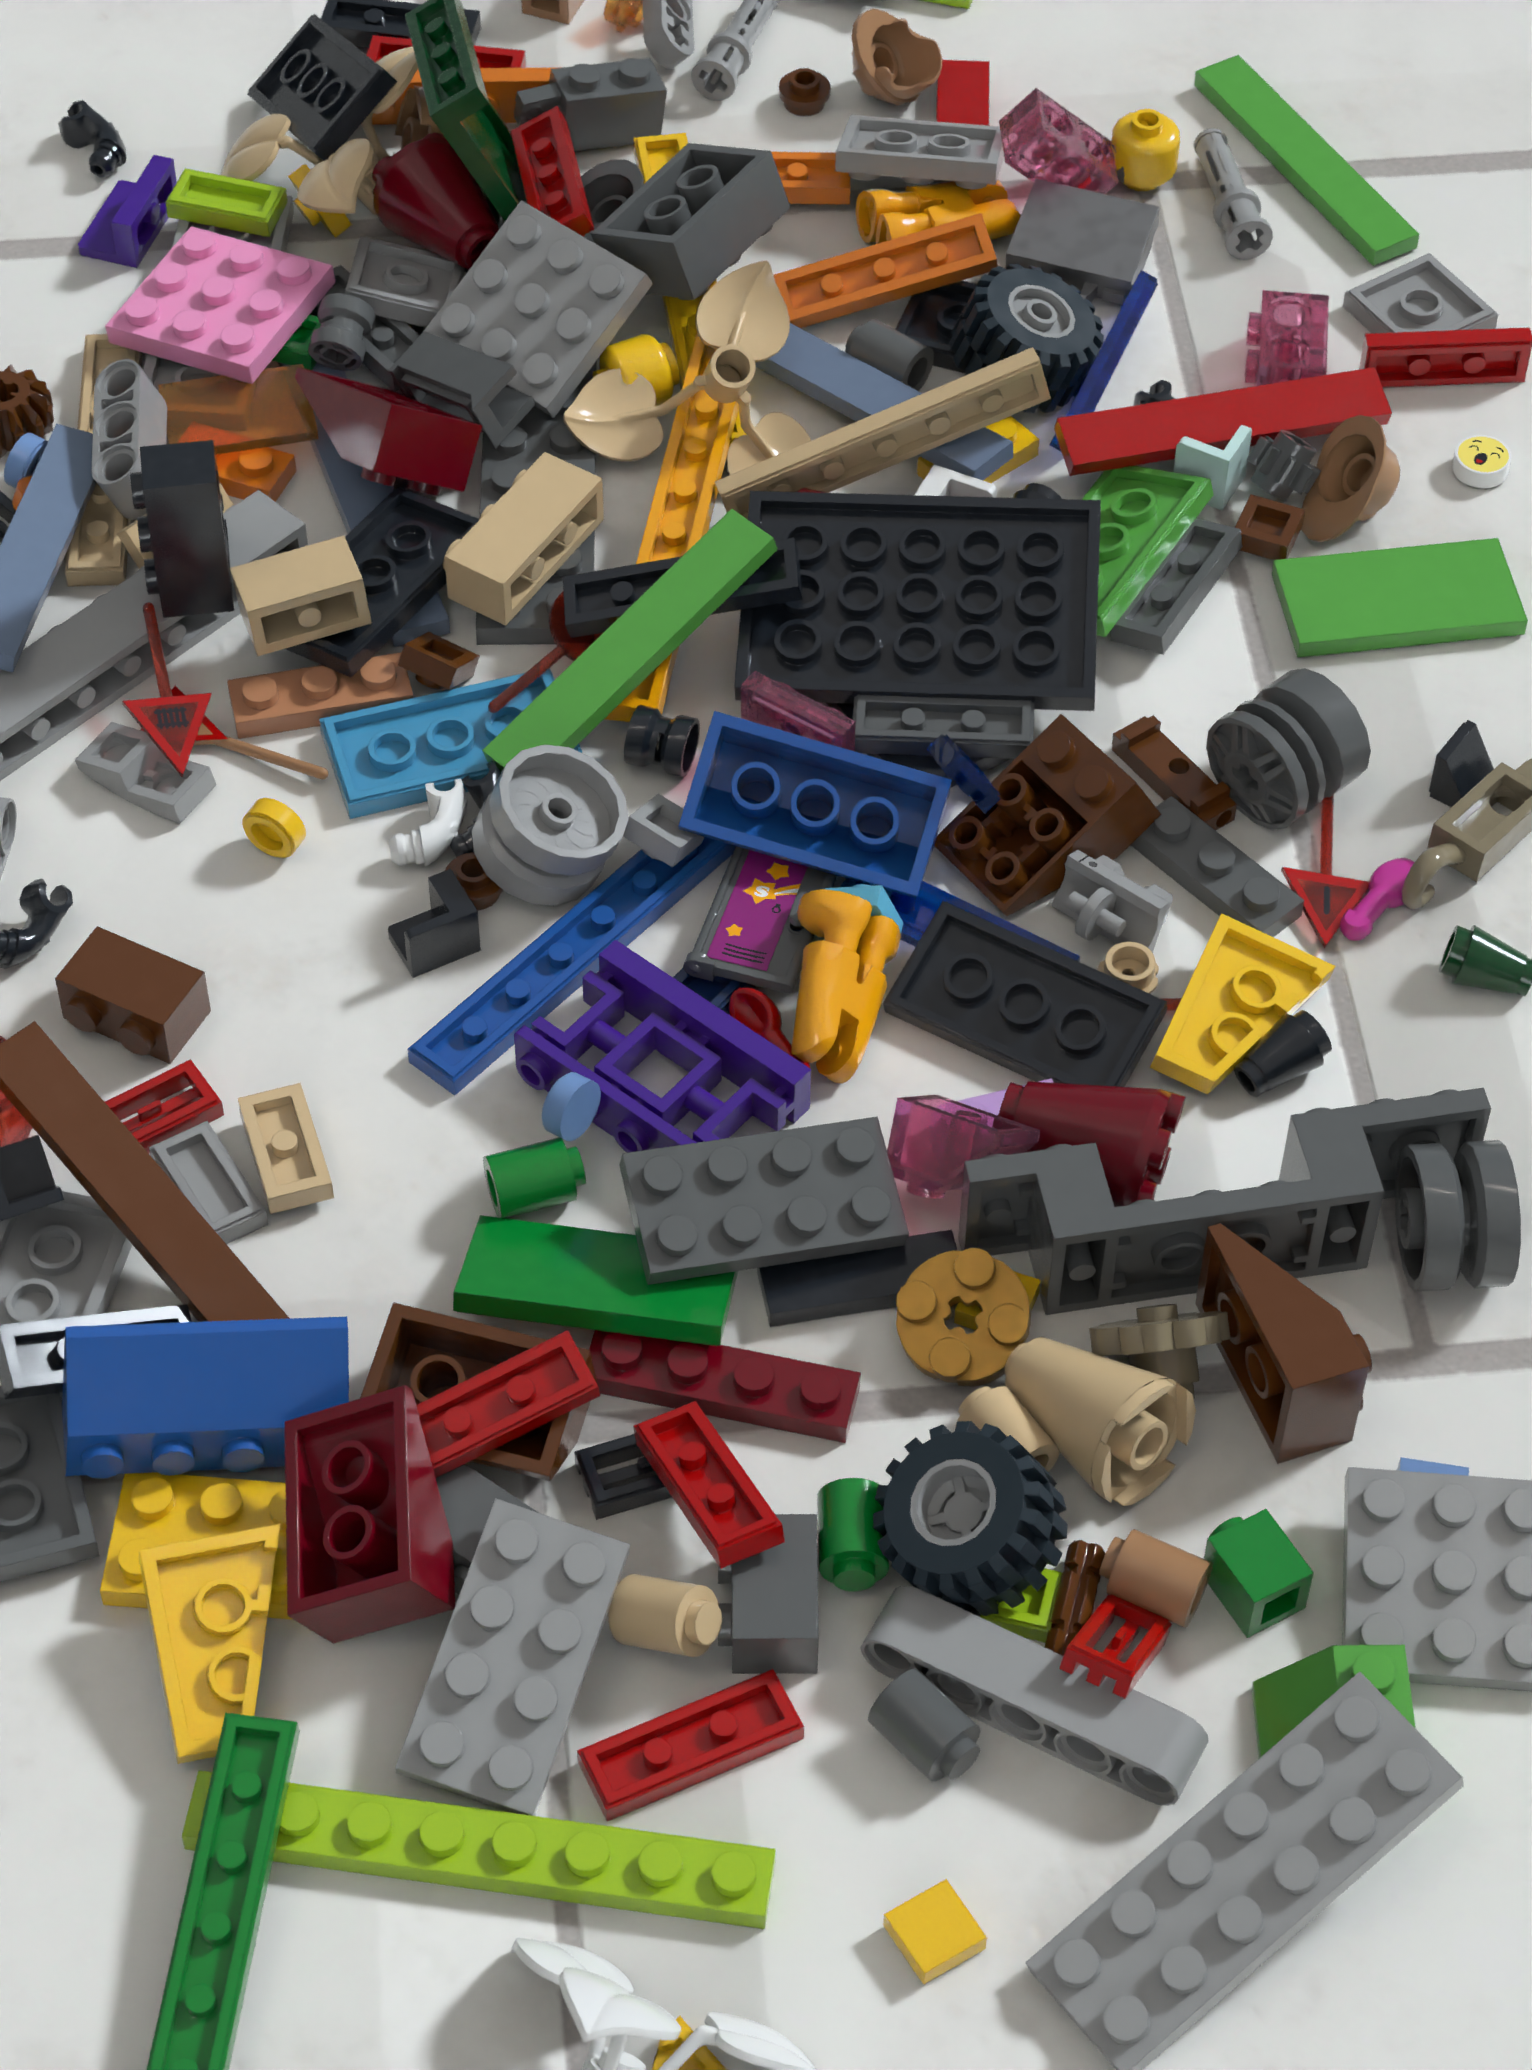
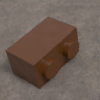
M98 926L55 978L63 1018L67 1019L74 1027L84 1032H97L120 1042L134 1054L140 1056L150 1055L168 1064L172 1063L211 1012L204 971Z

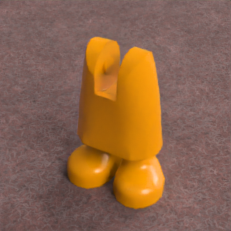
M997 180L996 185L987 184L986 187L980 189L961 188L955 184V181L907 186L904 192L870 189L859 193L856 200L858 231L865 243H882L982 213L990 240L1013 234L1020 219L1018 209L1012 201L1008 200V192L999 180Z
M820 889L804 894L800 899L797 910L800 925L811 934L823 937L824 940L811 942L803 949L791 1053L805 1063L816 1061L819 1073L834 1083H844L854 1075L866 1051L887 989L886 975L882 971L884 965L896 957L901 933L899 926L893 919L886 916H871L872 905L865 899L842 891Z

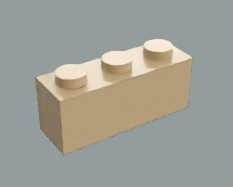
M544 452L528 470L524 469L516 476L511 488L495 504H490L484 509L479 521L462 539L455 540L449 546L443 562V567L446 571L448 598L506 626L604 520L603 479Z

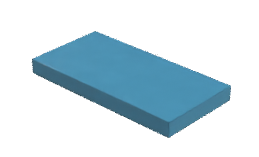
M550 667L319 719L321 735L349 819L427 802L425 788L427 783H434V787L438 791H448L455 787L454 780L462 779L467 775L472 780L484 778L488 774L489 768L486 765L488 762L482 750L554 681ZM578 744L574 750L582 753L581 747ZM463 783V788L465 789V792H468L467 788Z

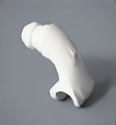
M461 779L454 780L455 787L448 791L436 790L434 783L425 784L429 815L432 821L429 824L419 826L420 830L411 831L412 834H395L389 839L392 862L400 866L411 862H416V865L425 863L426 867L437 860L450 846L453 838L459 834L458 831L467 812L468 800Z

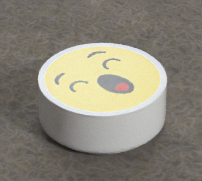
M1472 435L1462 439L1457 444L1452 469L1455 476L1466 485L1475 488H1492L1506 480L1512 454L1509 447L1495 437Z

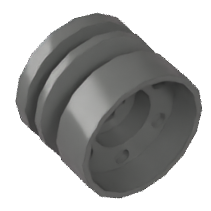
M1306 668L1290 670L1262 689L1253 700L1243 702L1233 712L1227 713L1218 719L1208 730L1206 743L1210 768L1217 782L1223 781L1230 788L1229 797L1237 803L1236 809L1252 822L1271 830L1289 827L1303 814L1313 810L1323 798L1333 796L1357 779L1368 768L1371 753L1367 729L1357 708L1336 684L1323 674Z

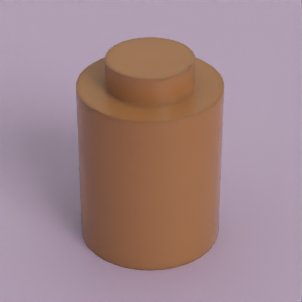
M1133 1529L1126 1540L1114 1537L1102 1561L1099 1575L1109 1579L1106 1590L1108 1595L1112 1594L1186 1628L1191 1622L1204 1595L1213 1563Z

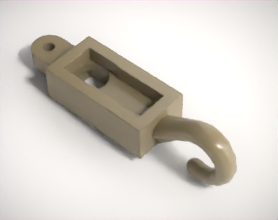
M1532 759L1525 761L1516 770L1501 762L1433 824L1427 850L1412 865L1402 887V901L1407 908L1411 910L1419 909L1433 898L1435 889L1429 882L1442 867L1449 866L1477 882L1532 831ZM1498 802L1512 812L1508 816L1502 815L1492 809V806Z

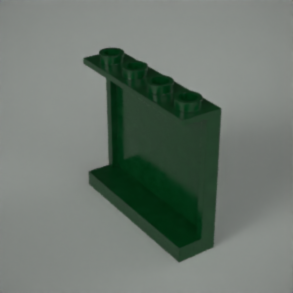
M428 0L405 14L430 117L504 221H506L521 200L527 203L511 131L487 97L462 2L460 0Z

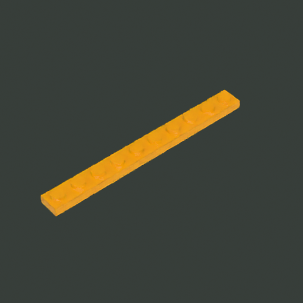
M712 282V283L709 285V289H710L712 286H714L716 283ZM698 334L695 337L682 390L691 384L695 377L703 375L712 355L717 350L705 345ZM700 390L677 407L636 564L682 557L708 532L718 494L715 481L722 478L739 410V404L736 401L721 403L712 399L705 390ZM679 646L604 720L630 722L635 709L639 705L656 708L662 715Z

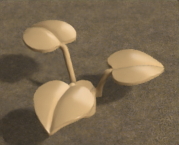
M413 47L397 50L376 61L397 82L363 121L362 127L367 139L357 138L343 144L335 153L331 154L328 160L323 161L307 147L293 138L285 136L291 125V121L286 115L272 114L259 119L239 136L227 155L220 175L253 181L272 164L279 149H291L315 165L305 176L298 190V199L303 205L321 212L354 214L358 198L372 214L377 215L373 208V190L376 183L372 179V172L378 161L390 155L381 146L372 124V116L374 113L378 114L386 111L393 105L411 82L418 69Z
M759 261L729 273L712 286L701 300L696 313L695 324L697 334L705 345L717 349L712 355L703 375L695 377L691 384L662 405L655 406V390L642 375L636 373L638 375L637 379L632 384L626 385L622 380L620 369L602 372L583 387L575 401L563 415L564 423L575 439L593 453L610 460L631 462L643 459L656 451L663 441V429L657 417L668 414L698 391L705 390L715 401L721 403L736 401L739 404L740 424L746 435L736 438L729 446L726 458L728 476L811 441L808 433L799 422L781 412L766 414L761 418L756 427L751 422L749 403L752 397L746 389L754 377L756 370L755 362L765 361L777 354L785 345L790 329L787 306L776 285L769 262Z

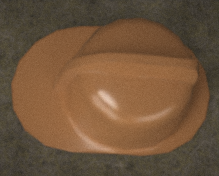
M1358 415L1346 419L1332 431L1323 444L1316 466L1321 472L1303 501L1302 509H1305L1301 531L1309 540L1317 542L1335 539L1349 530L1356 521H1365L1373 517L1388 504L1395 494L1400 481V465L1396 454L1386 445L1382 426L1374 418Z

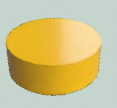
M258 799L242 820V825L248 839L258 849L274 857H290L306 837V828L300 817L287 805L275 799Z

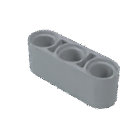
M123 359L109 364L96 379L94 387L91 471L93 479L125 518L136 520L138 516L146 514V509L134 510L130 473L141 472L140 447L165 445L167 443V404L142 368L134 360Z

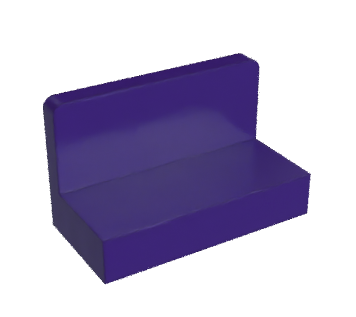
M153 155L136 183L125 180L117 182L79 241L80 255L138 268L169 218L167 217L165 202L177 183L174 159Z

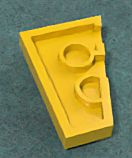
M1221 913L1149 1068L1208 1095L1234 1070V1066L1243 1060L1284 1014L1292 1015L1330 979L1336 966Z
M280 1524L139 1550V1564L177 1764L216 1757L225 1713L255 1715Z

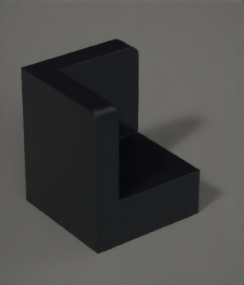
M451 869L428 877L431 910L388 927L389 940L413 978L481 951L478 911Z
M39 1135L0 1147V1221L65 1200L61 1187L55 1185Z

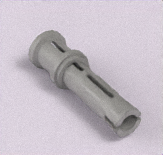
M744 0L727 29L724 32L715 34L708 43L707 57L700 59L693 68L692 82L699 93L706 98L718 101L728 99L734 93L738 83L737 76L743 74L751 64L753 57L751 47L780 0ZM748 19L751 20L750 25L745 24ZM732 49L733 53L727 60L725 56L727 55L728 51ZM716 71L721 72V75L719 76L716 83L711 84V80L715 75Z
M1215 128L1204 130L1195 138L1193 146L1216 199L1213 215L1218 226L1226 232L1224 237L1225 247L1229 254L1237 259L1248 260L1258 257L1269 248L1273 239L1271 226L1265 219L1260 217L1261 202L1254 191L1245 187L1239 168L1229 148L1226 135L1222 134L1221 130ZM1253 231L1256 232V235H1257V239H1256V240H1254L1253 235H1252V233H1251V232H1253Z

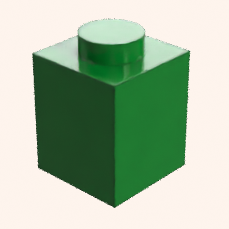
M1267 1509L1244 1520L1242 1517H1233L1213 1530L1207 1538L1204 1559L1213 1563L1208 1585L1247 1638L1306 1608L1314 1572Z

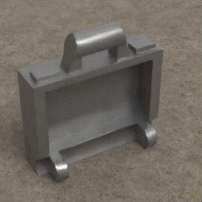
M1035 178L1006 252V268L1008 264H1019L1027 269L1029 266L1038 267L1045 273L1050 275L1054 273L1062 277V281L1068 285H1074L1081 291L1080 295L1083 299L1090 300V302L1095 297L1103 298L1104 301L1130 305L1150 253L1155 231L1159 226L1160 207Z

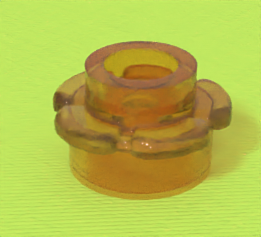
M607 0L604 8L605 21L617 25L616 31L620 33L628 25L634 28L638 27L643 20L642 0Z

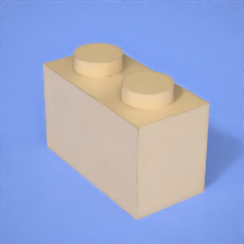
M344 535L230 568L239 610L257 656L372 623L363 578Z

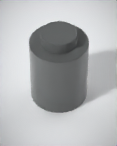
M872 319L864 325H858L848 337L845 347L846 353L917 391L925 384L934 361V352L930 347L876 319Z
M916 1668L910 1669L894 1679L882 1691L869 1712V1723L930 1781H938L945 1776L950 1780L957 1779L972 1766L980 1753V1747L976 1744L980 1735V1727Z

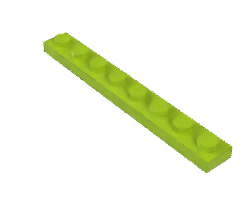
M198 1770L182 1832V1840L186 1850L195 1851L212 1772ZM289 1783L273 1862L765 1929L776 1862V1849Z

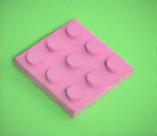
M191 226L105 325L109 343L253 384L335 284L333 266Z

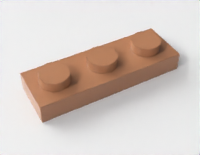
M402 652L374 656L352 677L323 665L227 680L238 739L320 726L319 719L413 698L408 671L398 666Z

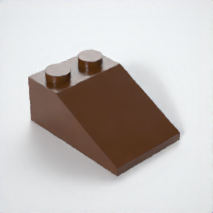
M1221 1223L1209 1226L1195 1304L1200 1313L1211 1311L1227 1312L1230 1339L1223 1340L1221 1343H1216L1277 1464L1352 1441L1358 1413L1363 1409V1392L1367 1375L1372 1371V1359L1365 1340L1360 1334H1352L1337 1308Z

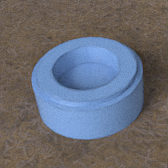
M26 433L20 437L10 451L5 464V483L16 488L20 479L32 476L48 441L33 433Z
M576 1072L568 1073L557 1080L550 1089L542 1109V1122L545 1130L566 1141H573L579 1138L591 1125L597 1113L601 1097L599 1085Z

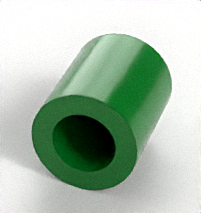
M560 1137L483 1157L487 1187L494 1210L499 1218H510L577 1200V1186L586 1184L585 1170L578 1148L576 1146L566 1148L563 1139Z
M838 1479L827 1483L817 1493L819 1572L825 1580L834 1583L837 1588L844 1591L857 1592L867 1590L889 1572V1560L882 1554L877 1543L883 1536L873 1526V1513L884 1509L875 1500L877 1488L880 1484L868 1479Z

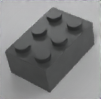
M688 143L603 221L591 235L595 244L647 274L653 285L645 295L653 294L676 297L681 300H695L705 294L709 289V285L728 267L736 264L740 260L741 255L759 237L767 234L772 229L773 224L791 207L771 151Z

